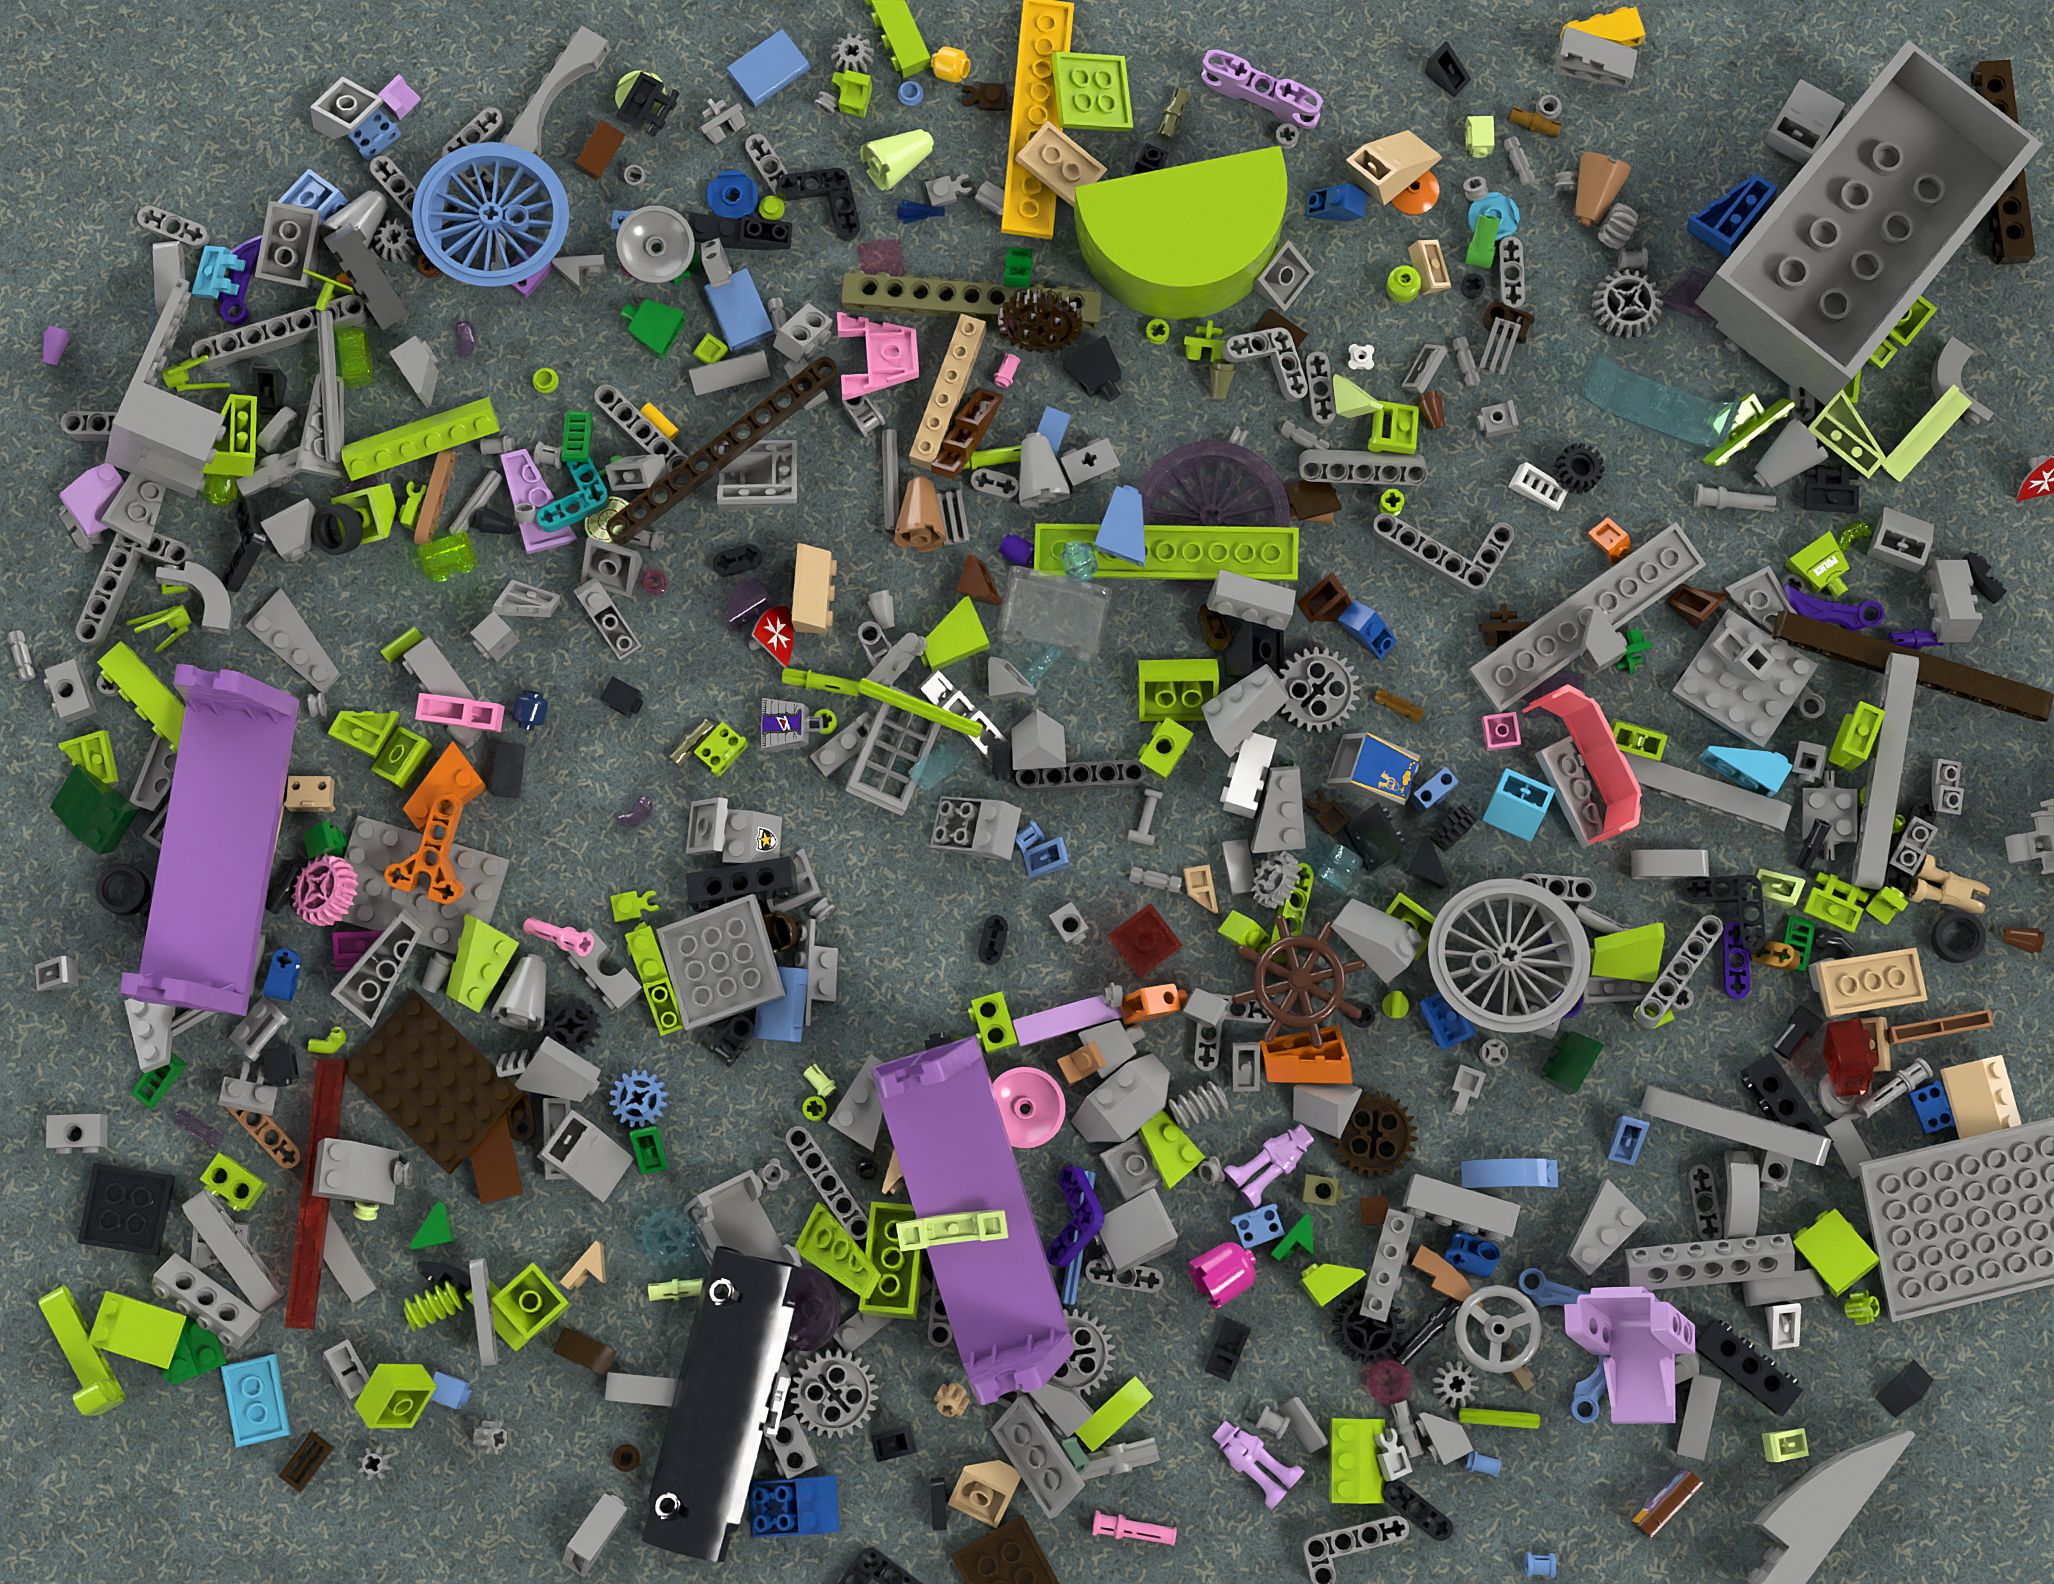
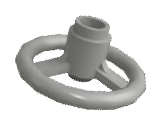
M1502 1285L1483 1287L1468 1296L1458 1310L1455 1323L1457 1343L1467 1360L1481 1370L1498 1374L1515 1371L1529 1362L1539 1347L1542 1332L1539 1313L1530 1299L1515 1288ZM1502 1296L1511 1298L1521 1305L1525 1312L1508 1319L1501 1315L1490 1316L1477 1303L1488 1297ZM1469 1314L1481 1323V1334L1485 1340L1490 1342L1488 1360L1478 1355L1468 1342L1465 1328ZM1530 1323L1529 1342L1523 1352L1512 1360L1500 1362L1502 1342L1510 1337L1512 1329ZM1496 1324H1500L1501 1326L1499 1334H1496L1494 1332V1326Z

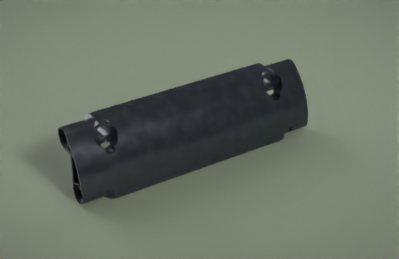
M716 1246L710 1269L711 1272L702 1284L648 1498L650 1505L649 1515L642 1541L681 1555L714 1562H725L731 1536L728 1534L735 1533L740 1524L763 1433V1426L766 1422L795 1306L794 1296L787 1292L794 1291L799 1267L787 1262L744 1255L733 1248ZM718 1284H722V1290L718 1294H714V1288ZM735 1290L739 1292L737 1300H733ZM664 1498H669L665 1506L659 1507L660 1502ZM680 1504L685 1507L683 1514H678Z

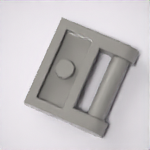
M263 996L253 1006L243 1021L236 1026L229 1038L244 1054L255 1061L260 1056L259 1051L282 1024L286 1025L290 1019L269 999Z

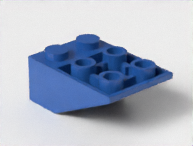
M836 1475L750 1482L752 1538L824 1534L840 1531Z

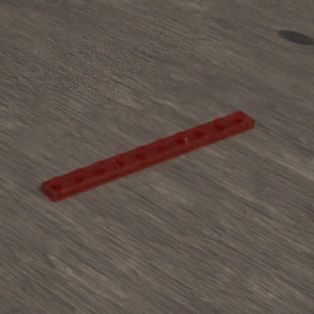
M318 1058L284 1326L288 1329L314 1330L330 1198L312 1196L318 1142L324 1138L338 1139L346 1075L344 1072L345 1064L347 1063L343 1059Z

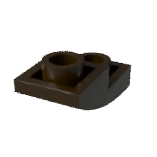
M564 1327L553 1353L601 1376H606L617 1351Z

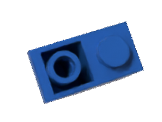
M1348 183L1309 191L1307 193L1305 216L1337 221L1364 218L1366 193Z
M1355 600L1338 619L1353 639L1380 660L1397 641L1375 610Z

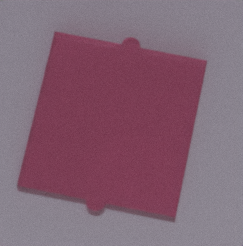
M878 239L877 242L859 244L863 272L869 275L885 272L895 277L905 275L900 239L887 241Z

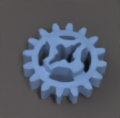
M637 1070L632 1071V1077L625 1073L622 1074L624 1081L622 1083L619 1081L614 1082L618 1087L617 1091H610V1094L615 1096V1100L609 1103L611 1106H617L613 1114L615 1116L622 1114L620 1122L625 1124L630 1120V1127L635 1128L637 1122H639L641 1128H646V1121L648 1120L653 1125L656 1124L654 1117L656 1115L664 1116L660 1111L661 1107H668V1104L663 1102V1098L668 1097L669 1094L661 1092L665 1084L663 1082L656 1084L658 1076L655 1074L648 1078L647 1070H644L641 1076H639ZM635 1082H647L650 1086L641 1088ZM625 1089H627L628 1093L626 1100L622 1102L623 1092ZM636 1093L640 1095L645 1094V1097L642 1098V1105L633 1103L636 1100ZM656 1096V1104L652 1110L650 1107L651 1100ZM638 1110L643 1116L634 1117L629 1115L628 1112Z

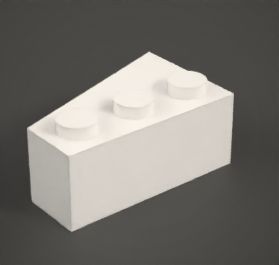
M1253 733L1254 735L1249 740L1244 738L1236 746L1235 751L1240 754L1237 763L1231 762L1227 777L1232 778L1230 787L1224 786L1220 802L1224 803L1223 810L1252 819L1258 806L1277 742L1276 739Z

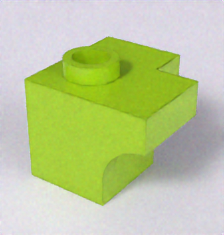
M846 70L845 74L834 72L832 86L833 90L841 95L839 99L840 112L865 118L873 90L871 76Z

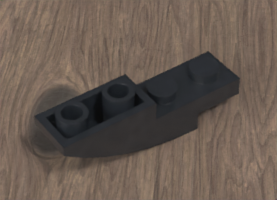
M689 212L688 224L696 242H707L719 238L723 248L748 250H783L791 248L793 226L791 222L742 216L741 219Z

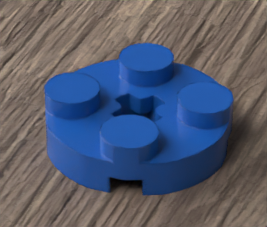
M737 170L720 173L717 176L718 178L713 183L711 182L707 189V201L714 215L741 219L742 216L751 217L759 201V194L754 181L747 177L745 173ZM731 191H735L736 195H740L734 202L726 199V196H729Z

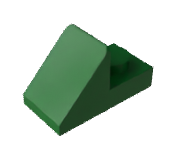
M1306 1213L1270 1253V1256L1277 1262L1282 1258L1285 1261L1289 1259L1296 1251V1248L1293 1246L1295 1242L1311 1256L1314 1255L1312 1224L1309 1214Z

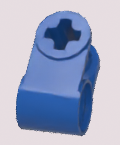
M282 948L274 953L269 973L264 983V996L292 1001L301 966V958L297 952ZM288 957L292 959L291 964L285 965L282 963V958Z
M1463 1231L1452 1233L1450 1237L1451 1246L1445 1254V1260L1453 1267L1471 1272L1482 1278L1489 1277L1501 1257V1251L1495 1244L1471 1236Z

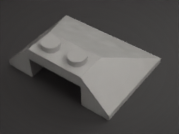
M760 440L719 471L717 490L719 511L737 512L797 503V440ZM720 446L719 455L727 454L730 448Z

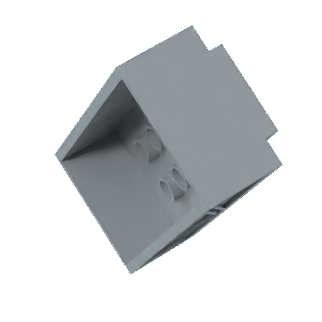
M1908 40L1717 271L1694 303L1719 321L1715 326L1717 329L1796 391L1800 387L1804 388L1826 406L1853 379L2029 162L2042 143Z

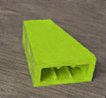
M969 596L964 597L925 638L928 641V645L920 658L924 667L930 666L931 671L934 672L990 648L987 636Z
M1654 923L1595 938L1593 948H1589L1591 975L1656 983L1665 938L1664 924Z

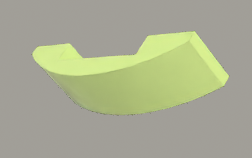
M1005 1210L953 1213L896 1224L900 1251L923 1249L932 1245L973 1240L988 1241L1009 1237Z

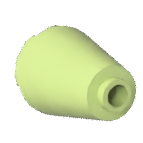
M919 129L867 142L861 146L860 154L862 162H868L870 169L866 172L873 183L880 190L886 189L887 191L894 187L932 152L934 142L928 132Z

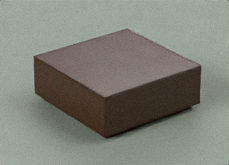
M1388 1197L1360 1198L1362 1225L1384 1224L1389 1208Z

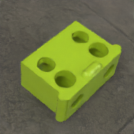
M722 721L694 753L712 769L711 771L716 777H720L748 747L749 743L745 737H740Z

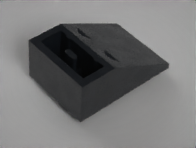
M1379 802L1375 803L1344 828L1345 834L1369 876L1396 862L1405 850L1403 845L1406 844L1402 833L1399 830L1395 831L1390 821L1393 819L1386 806L1381 807Z

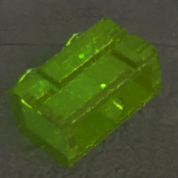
M467 531L417 547L424 573L429 581L441 582L447 580L449 574L458 571L459 574H465L473 571L474 566L479 565L472 539Z

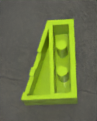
M230 394L221 412V415L225 416L222 425L227 427L221 442L216 440L213 448L217 451L212 463H206L203 471L199 470V473L253 477L256 448L257 396Z
M465 913L462 937H459L457 946H459L456 962H453L446 995L479 1013L519 942Z

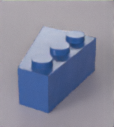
M1754 174L1731 189L1727 195L1718 201L1715 200L1710 203L1706 209L1697 215L1693 214L1688 218L1687 231L1729 258L1774 203L1777 186L1758 174Z

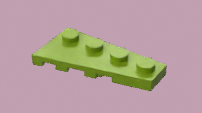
M817 1202L794 1247L802 1257L861 1297L869 1299L881 1277V1273L825 1204Z

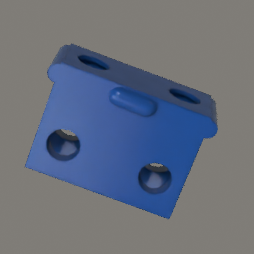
M1933 1081L1930 1086L1907 1094L1923 1135L1947 1126H1956L1950 1103L1940 1081ZM1919 1094H1922L1924 1096L1923 1102L1919 1101ZM1930 1119L1934 1121L1933 1127H1930L1928 1124Z

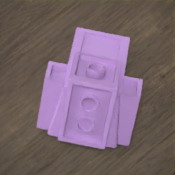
M1643 1286L1591 1288V1294L1578 1296L1577 1304H1564L1566 1334L1592 1355H1610V1357L1604 1358L1603 1364L1611 1405V1422L1614 1424L1676 1423L1675 1354H1695V1325L1668 1302L1659 1301L1653 1293L1647 1291Z

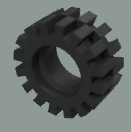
M1577 443L1566 447L1558 456L1553 465L1555 467L1553 474L1559 475L1555 479L1557 483L1561 481L1564 483L1561 488L1569 487V493H1573L1576 490L1577 494H1582L1583 491L1585 493L1589 492L1604 475L1602 473L1605 470V466H1601L1604 462L1603 458H1597L1600 453L1598 451L1592 452L1594 447L1589 445L1586 449L1585 443H1580L1579 446H1577ZM1578 461L1582 463L1587 470V475H1577L1571 468V462Z
M1462 804L1430 835V839L1443 852H1446L1477 822L1478 818Z

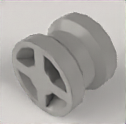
M1489 1040L1480 1048V1060L1487 1067H1498L1506 1061L1508 1048L1501 1040Z

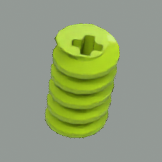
M445 1281V1290L443 1291L438 1285H435L434 1295L428 1289L424 1290L425 1299H422L418 1294H414L415 1303L413 1304L408 1298L404 1299V1311L413 1332L416 1331V1324L420 1328H425L426 1320L430 1324L436 1323V1315L441 1320L446 1319V1311L450 1315H455L457 1312L456 1306L461 1311L465 1310V1303L458 1287L452 1286L448 1281Z

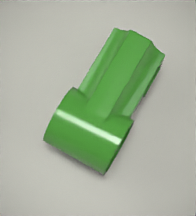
M1478 214L1473 239L1468 246L1465 264L1491 268L1495 252L1494 243L1500 223L1499 218Z

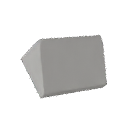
M1247 839L1222 842L1221 847L1231 895L1251 893V889L1256 883L1252 882L1255 874Z
M1299 1397L1292 1398L1280 1407L1284 1416L1290 1418V1425L1309 1453L1328 1444V1440Z

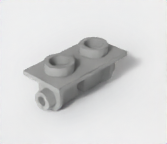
M64 504L59 508V516L68 531H72L77 527V530L71 536L80 550L87 553L94 548L92 544L105 543L101 531L87 537L66 505Z

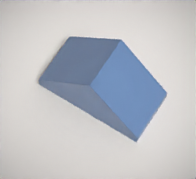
M1062 837L1048 841L1023 853L1029 878L1069 868V860Z
M1626 1116L1617 1118L1608 1159L1634 1166L1649 1128V1122Z

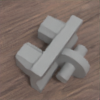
M710 98L706 101L709 108L703 111L702 115L705 119L712 115L715 118L701 126L698 130L702 136L706 134L708 139L715 145L726 138L719 126L726 120L734 132L746 125L744 117L740 112L743 108L737 103L721 114L720 110L727 106L725 101L722 99L715 104Z

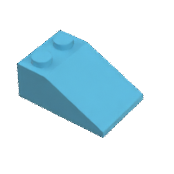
M1709 746L1697 759L1744 789L1769 798L1777 793L1793 765L1788 763V759L1777 752L1773 754L1768 751Z

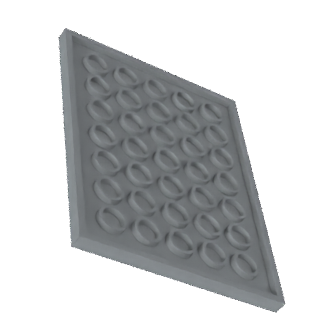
M2054 1117L1858 1163L1875 1253L1879 1258L1878 1268L1888 1318L1891 1322L2054 1284Z

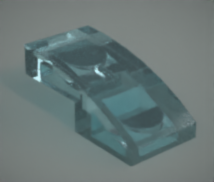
M946 742L908 771V775L926 793L940 780L947 778L965 761Z

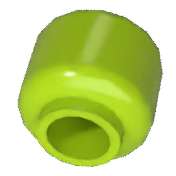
M1410 266L1396 267L1390 272L1386 283L1387 293L1398 303L1410 302L1417 296L1420 290L1421 278L1419 273Z

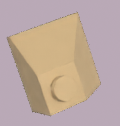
M1000 1460L965 1466L948 1505L997 1529L1021 1476L1016 1468Z

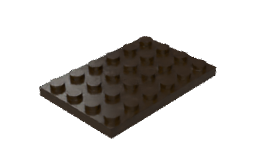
M416 991L404 1001L341 1069L450 1175L525 1095L506 1076L498 1077L496 1066Z

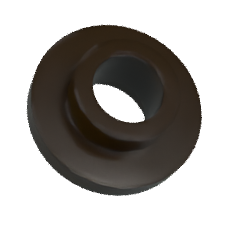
M621 1445L614 1451L613 1463L622 1472L633 1471L640 1463V1453L633 1445ZM624 1453L631 1454L632 1460L630 1463L623 1462L622 1455Z

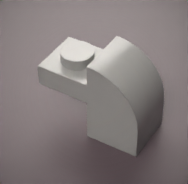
M1730 626L1726 627L1709 646L1726 663L1724 667L1728 671L1746 681L1759 679L1775 661L1757 641L1747 644Z

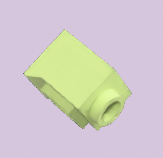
M1468 116L1465 123L1466 150H1469V154L1475 158H1483L1488 154H1492L1494 148L1493 116Z

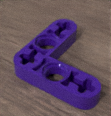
M1067 1165L1061 1170L1059 1183L1075 1217L1049 1245L1046 1256L1049 1264L1058 1267H1066L1099 1232L1105 1219L1104 1212L1082 1168ZM1083 1192L1084 1199L1082 1204L1080 1205L1079 1199L1081 1193ZM1077 1230L1078 1237L1076 1242L1074 1243L1073 1236L1075 1231Z

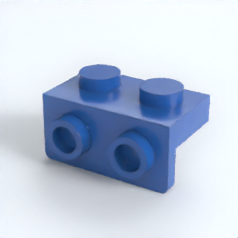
M1440 992L1419 1001L1421 1005L1420 1013L1423 1019L1429 1022L1433 1030L1431 1032L1433 1041L1442 1050L1477 1035L1472 1022L1459 1014Z

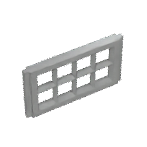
M892 685L888 686L891 689H894L911 697L927 702ZM881 701L846 785L845 792L899 816H903L941 724L932 721L925 736L908 728L914 715L913 713L909 712L904 725H901L886 718L891 705ZM883 723L901 731L895 747L877 739ZM905 734L923 741L917 757L899 749ZM874 744L892 752L886 768L868 760ZM897 755L915 762L909 777L891 770ZM865 766L883 773L877 789L859 781ZM888 776L906 783L900 799L882 791Z

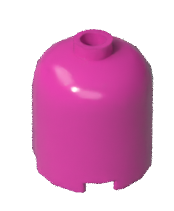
M1234 1242L1223 1243L1187 1263L1189 1267L1193 1268L1189 1271V1274L1200 1294L1206 1292L1211 1299L1208 1305L1213 1310L1218 1309L1250 1288L1255 1281V1268L1253 1265L1256 1264V1259L1249 1249L1244 1250Z

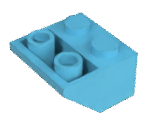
M1506 768L1500 777L1482 822L1531 843L1556 789Z

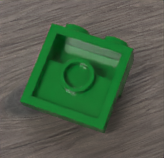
M192 1319L183 1325L169 1369L161 1367V1371L166 1382L171 1381L172 1385H179L228 1364L218 1336L210 1330H204L195 1319Z

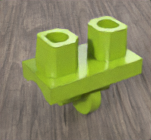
M1208 320L1207 327L1197 326L1196 334H1204L1206 338L1185 336L1184 344H1186L1187 359L1200 360L1202 347L1212 348L1210 362H1213L1214 359H1225L1221 349L1226 341L1211 339V335L1222 336V329L1212 328L1213 320Z

